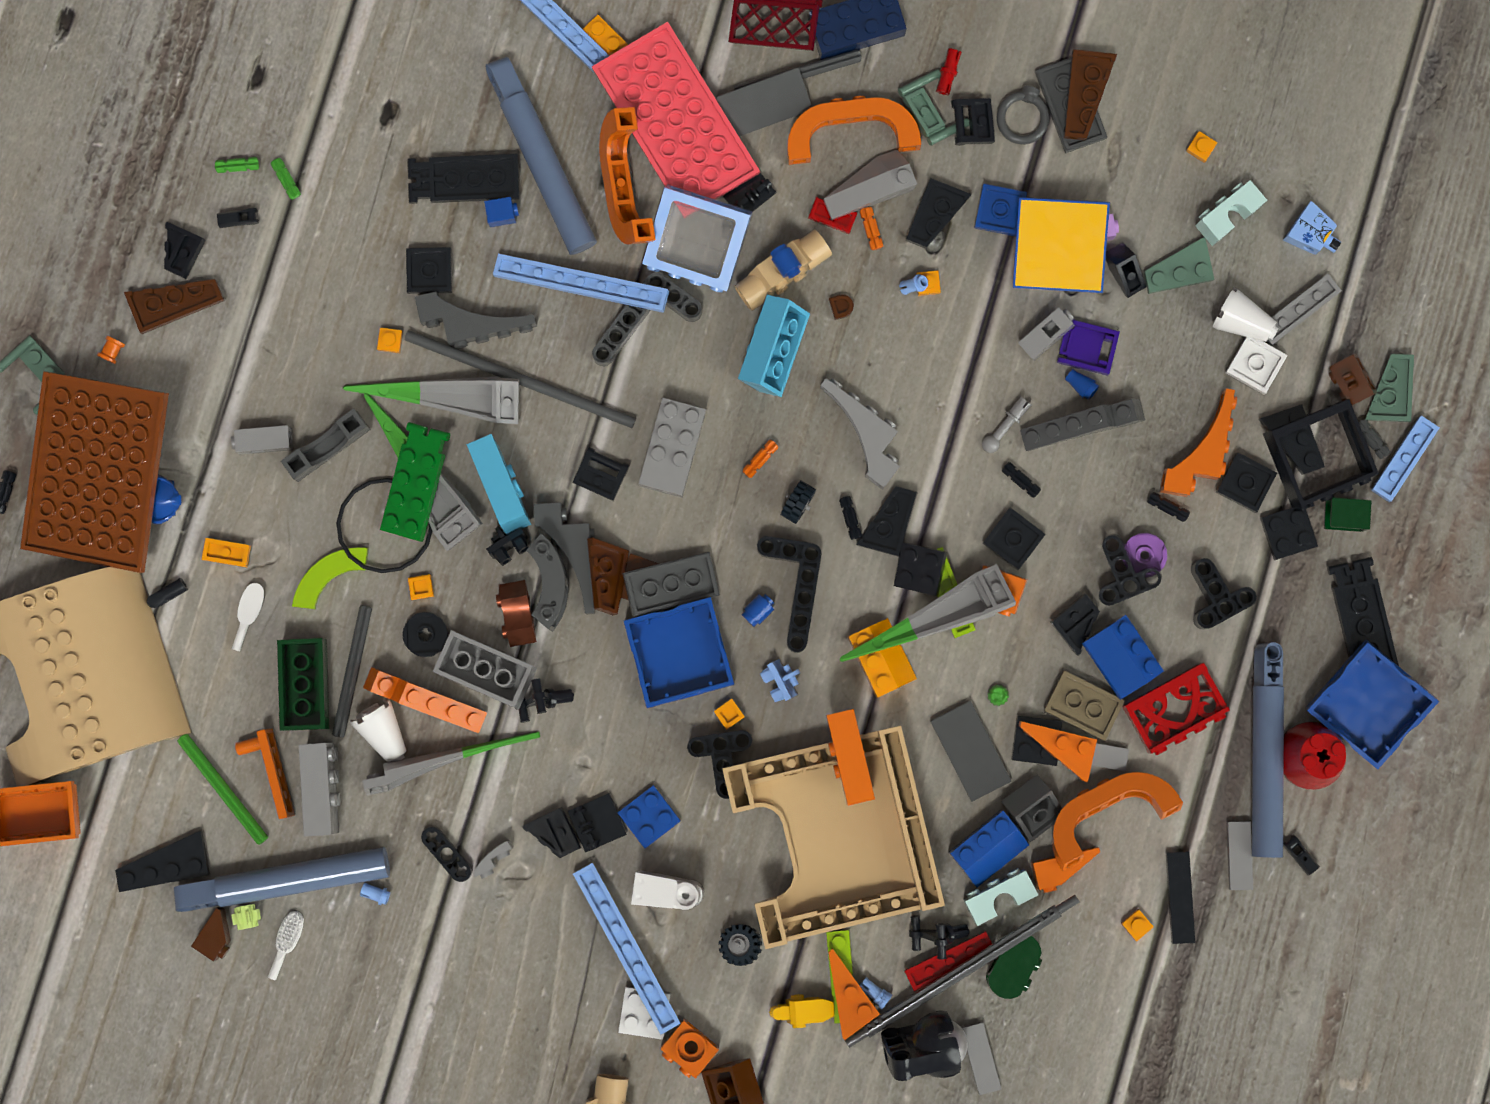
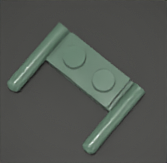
M939 69L898 89L899 95L903 97V102L915 119L922 134L927 138L930 146L956 133L955 124L945 128V123L924 88H922V86L940 78L941 72ZM964 118L965 128L969 126L968 118Z
M31 335L0 361V373H2L19 357L41 382L43 371L65 374ZM39 404L33 408V412L38 415Z

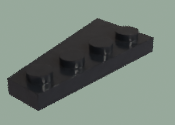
M200 830L116 869L119 892L210 875L203 831Z

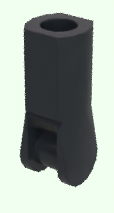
M248 208L217 213L219 228L258 224L259 220L256 219L258 209ZM247 214L248 220L242 221V215Z
M179 578L162 588V590L150 595L147 598V604L151 608H158L188 591V588L183 579Z
M1293 834L1291 836L1292 839L1287 843L1283 842V846L1307 876H1309L1320 866ZM1296 846L1301 849L1297 854L1293 852Z

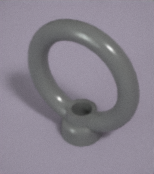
M1024 85L1022 92H1016L1007 96L1000 104L996 117L997 125L1001 134L1007 140L1015 144H1030L1040 139L1046 132L1049 124V111L1044 101L1039 97V89ZM1021 100L1034 104L1038 108L1041 118L1038 128L1026 136H1020L1011 132L1005 121V115L1010 105Z

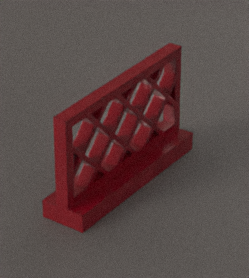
M734 0L728 42L814 51L819 8H822L823 0ZM740 4H747L752 11L742 19L739 15ZM763 6H768L772 13L762 20L757 12ZM784 8H789L793 15L783 22L778 13ZM805 10H813L811 20L804 24L799 15ZM755 14L760 24L751 31L745 22ZM776 17L781 25L771 32L766 24ZM796 18L802 27L792 34L787 25ZM743 24L748 34L742 39L735 38L736 30ZM764 27L769 36L763 41H759L754 34ZM785 29L790 38L784 43H779L775 36ZM803 31H806L809 35L808 45H800L796 39Z

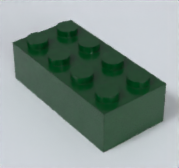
M327 639L277 640L279 731L330 729Z

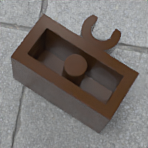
M1357 353L1329 367L1331 370L1329 376L1334 384L1338 383L1341 389L1339 395L1342 401L1350 399L1351 404L1355 405L1377 393Z

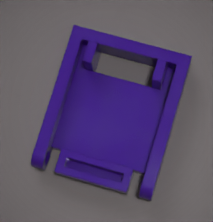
M1072 320L1075 325L1074 329L1069 330L1063 336L1059 354L1067 358L1058 357L1057 363L1108 376L1120 331ZM1103 341L1111 343L1107 361L1099 360Z

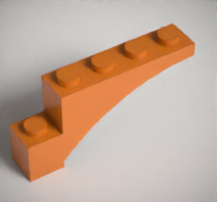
M1226 388L1222 391L1214 419L1197 447L1174 468H1167L1163 471L1160 493L1187 497L1190 495V492L1195 490L1196 479H1193V476L1217 480L1221 475H1224L1226 469V462H1223L1224 453H1228L1230 440H1227L1228 431L1231 432L1233 427V418H1230L1231 411L1235 410L1237 404V397L1234 396L1235 390Z
M371 667L363 686L364 689L476 733L480 732L487 712L373 667Z

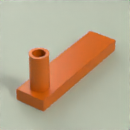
M273 728L257 731L258 737L237 742L235 749L239 756L261 750L278 818L284 819L295 816Z

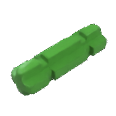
M248 157L247 160L245 158L227 159V161H224V159L215 161L217 173H225L226 170L237 172L247 171V169H259L257 157Z
M281 158L273 160L271 166L282 186L287 190L286 193L291 200L298 198L301 193L298 187L295 186V182L288 169L285 168L284 162Z

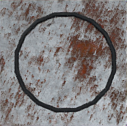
M390 478L369 480L353 489L341 504L336 522L338 540L348 558L363 569L378 573L401 571L418 561L429 546L432 529L429 524L425 545L415 558L400 567L379 569L367 566L351 555L343 541L340 524L345 506L358 491L371 484L392 483L393 479Z

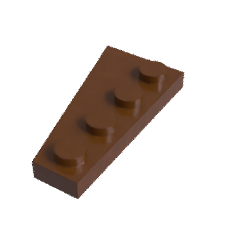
M1073 49L1064 138L1086 141L1117 54Z
M215 279L176 286L170 285L163 288L124 292L141 334L225 301Z

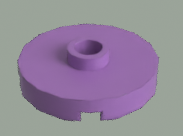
M1139 533L1132 536L1125 543L1136 572L1151 566L1158 568L1160 571L1165 567L1167 548L1164 542L1156 535ZM1142 551H1147L1149 553V557L1147 559H1143L1141 557ZM1123 560L1124 565L1128 568V563ZM1148 572L1146 573L1145 577H1152L1156 575V573Z

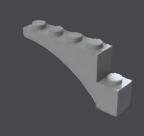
M826 378L821 384L820 389L837 403L852 423L864 451L867 465L865 477L883 490L900 467L897 464L898 460L889 453L887 455L883 454L898 432L895 429L896 425L888 419L883 421L877 416L878 412L869 405L867 407L859 403V397L852 392L847 394L841 389L843 386L834 379L830 381Z

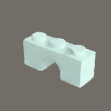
M1251 180L1245 185L1242 182L1231 190L1233 194L1229 198L1224 195L1215 203L1217 207L1211 211L1208 208L1199 216L1200 221L1195 226L1212 246L1235 227L1229 220L1228 211L1239 213L1245 220L1267 201Z
M1014 869L1007 873L1008 878L1002 881L997 878L986 884L988 888L979 891L977 888L966 894L968 898L963 901L977 926L998 916L994 909V900L999 894H1010L1016 905H1020L1038 896L1026 870Z

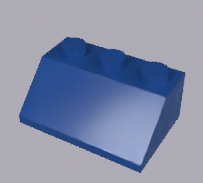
M1126 615L1115 620L1082 643L1120 700L1164 672Z
M999 810L948 853L977 888L1027 848L1029 844L1003 810Z

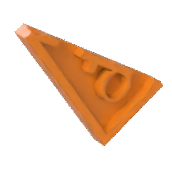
M1019 721L1020 728L1028 736L1036 740L1041 747L1054 758H1057L1067 769L1076 774L1080 780L1088 782L1097 739Z
M832 948L828 952L842 1037L846 1040L879 1016L880 1013Z

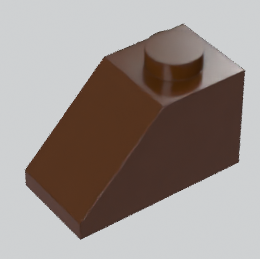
M223 907L215 909L191 945L192 948L213 962L219 958L223 959L230 949L228 944L231 938L226 912Z

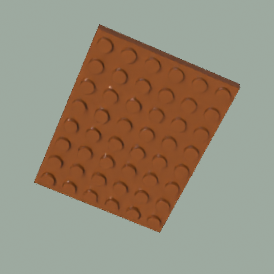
M43 371L20 549L138 573L145 572L169 393Z

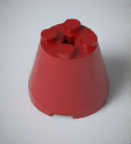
M1319 722L1298 724L1284 734V775L1289 782L1303 789L1316 790L1331 785L1340 777L1346 764V748L1338 734ZM1318 754L1320 757L1325 758V759L1319 761L1320 758H1319L1318 756H1316V755Z

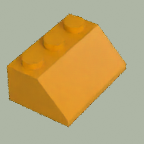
M887 618L847 638L854 650L890 629L892 625ZM901 644L857 657L876 698L917 679Z

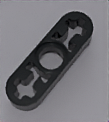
M426 828L421 835L423 844L454 880L458 882L468 880L472 875V867L439 828ZM429 831L430 833L436 832L438 834L436 840L439 843L442 840L446 843L441 845L437 851L433 849L437 846L434 841H427L429 837L427 833ZM443 848H450L453 851L451 860L445 861L441 858L440 854ZM457 857L460 859V861L457 862L459 867L462 868L465 866L467 868V870L465 871L466 877L462 875L458 877L456 875L458 869L455 866H452V868L450 869V867L448 866L449 864L453 863L457 859Z

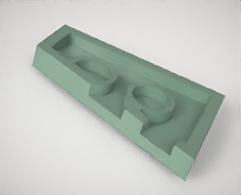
M1201 238L1144 271L1148 294L1213 281L1214 274L1206 238Z
M1390 355L1376 390L1377 393L1374 395L1365 418L1367 421L1411 422L1414 355Z

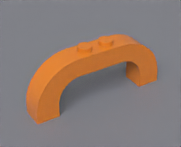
M856 96L852 100L844 101L843 98L832 99L829 103L811 107L795 121L788 138V165L811 162L809 141L812 135L824 126L881 121L890 126L894 131L899 152L920 150L921 137L919 128L910 112L895 101L877 97L866 98L865 96Z
M635 107L614 108L609 111L602 123L599 140L600 164L609 218L615 234L624 244L650 243L656 240L652 218L641 219L638 216L631 184L627 144L631 133L638 130Z
M1131 772L1111 780L1108 778L1097 784L1096 788L1092 790L1085 789L1078 793V797L1067 803L1058 814L1052 834V848L1055 859L1062 871L1081 862L1084 853L1075 839V827L1081 821L1121 800L1130 797L1144 799L1153 806L1161 820L1180 811L1183 801L1170 784L1152 774Z

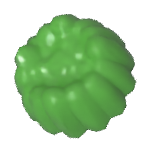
M1002 685L992 686L987 694L988 700L994 706L1004 705L1008 701L1009 692Z

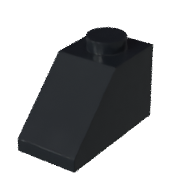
M1123 242L1106 251V262L1109 270L1127 298L1146 288L1134 252Z

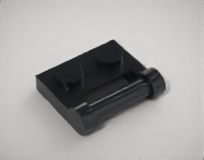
M991 98L954 99L951 101L957 137H955V145L993 144L995 142ZM963 108H968L970 136H965Z
M589 447L572 483L614 502L630 465L625 462L623 464L595 452L596 449ZM593 460L619 473L617 477L609 475L589 466L590 461Z

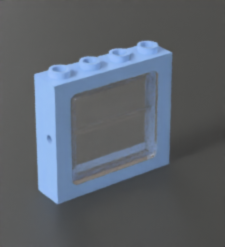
M668 184L664 187L653 225L656 240L648 243L642 264L647 265V269L660 272L662 270L668 272L670 277L681 279V277L687 278L694 285L711 286L710 289L722 293L723 290L727 291L730 288L752 211Z

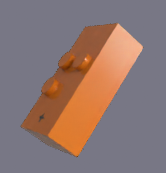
M854 709L826 715L832 742L828 743L831 757H836L837 765H833L836 779L841 778L847 805L875 800Z

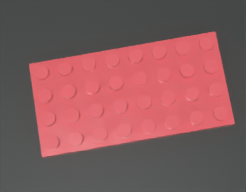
M668 22L592 66V70L616 108L635 107L638 130L634 131L632 135L664 187L669 184L716 200L760 173L756 163ZM674 201L683 218L700 209Z

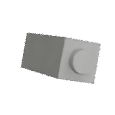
M1058 307L1018 343L1035 361L1075 326L1072 322L1075 318L1067 309L1062 311Z
M285 425L234 430V436H231L232 449H235V452L240 455L293 450L292 428Z

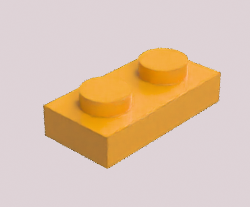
M599 15L583 28L609 56L628 45Z
M205 538L201 560L247 568L251 545Z

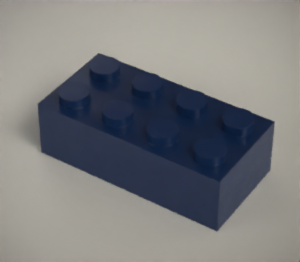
M847 0L820 8L815 36V44L820 60L904 37L907 28L898 0ZM812 11L809 12L808 21L812 18Z

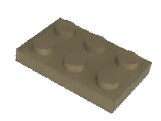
M1063 671L1044 711L1106 741L1125 700H1120L1117 696L1069 672Z

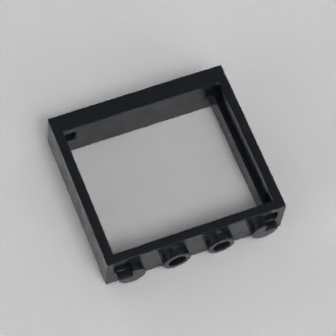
M1350 399L1340 401L1263 433L1292 509L1301 507L1304 510L1315 506L1314 501L1319 499L1321 502L1334 498L1333 493L1340 491V494L1351 491L1353 490L1352 485L1357 483L1360 486L1372 481L1371 477L1379 474ZM1338 414L1361 473L1302 497L1279 438Z

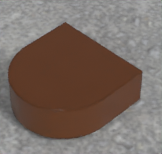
M838 295L829 298L834 320L848 317L852 313L854 304L849 296Z

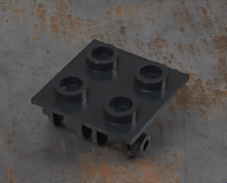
M759 173L724 194L723 198L730 205L753 212L777 192L773 189L769 179H765Z
M609 793L568 811L585 853L627 835Z

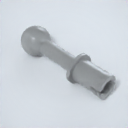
M1020 396L1010 411L1005 412L1008 417L993 435L986 436L983 439L982 448L984 451L994 453L999 449V440L1015 421L1020 423V418L1032 406L1029 402Z

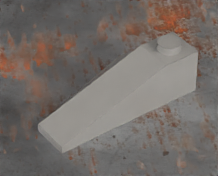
M894 150L874 158L823 200L829 216L833 220L865 207L909 193L914 190L917 182L910 164L898 150Z

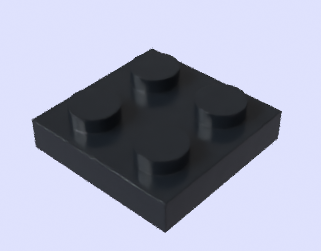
M451 247L406 248L408 294L452 293Z
M1237 452L1216 493L1257 513L1277 472Z
M1301 507L1290 508L1260 518L1274 560L1318 547L1306 509L1302 510Z
M1009 508L982 544L1019 570L1046 534L1012 508Z
M902 542L894 586L938 596L947 552Z
M1017 715L1011 760L1057 766L1058 759L1041 747L1036 740L1028 736L1020 728L1019 721L1059 731L1062 729V721Z

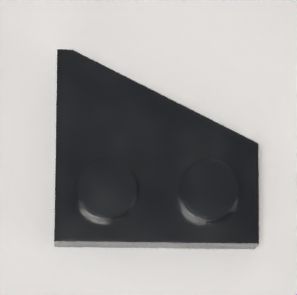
M166 222L167 241H165L164 249L166 252L164 269L187 279L206 240Z
M1084 593L1052 619L1050 623L1072 651L1079 656L1082 652V643L1085 642L1086 637H1089L1092 624L1096 621L1100 611L1087 594Z
M562 807L522 826L526 832H530L538 839L537 841L550 848L551 852L559 858L581 848Z

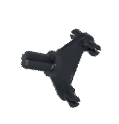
M541 679L531 680L534 694H531L532 697L527 700L525 697L518 710L520 723L530 721L528 707L536 706L537 714L546 713V708H555L556 704L572 702L574 700V693L571 689L554 691L553 688H547L542 692Z
M910 916L911 929L909 930V937H912V950H921V938L933 941L934 945H937V959H947L946 945L951 944L954 939L965 938L970 933V929H968L966 924L951 926L948 923H937L936 930L920 929V916Z

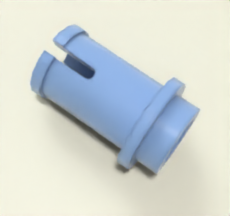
M917 274L911 279L901 281L899 288L907 286V288L900 290L904 295L915 291L922 292L927 288L928 280L924 275Z
M365 882L360 891V896L378 902V905H386L391 892L387 891V888L381 889Z

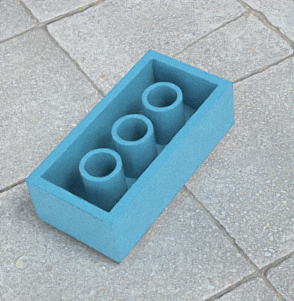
M767 295L758 322L754 327L751 342L747 347V354L738 379L759 392L782 397L810 313L789 299Z
M492 434L466 444L498 522L506 535L519 527L522 529L532 525L521 500L524 497L522 489L517 480L512 479L516 477L511 464H506L499 445Z

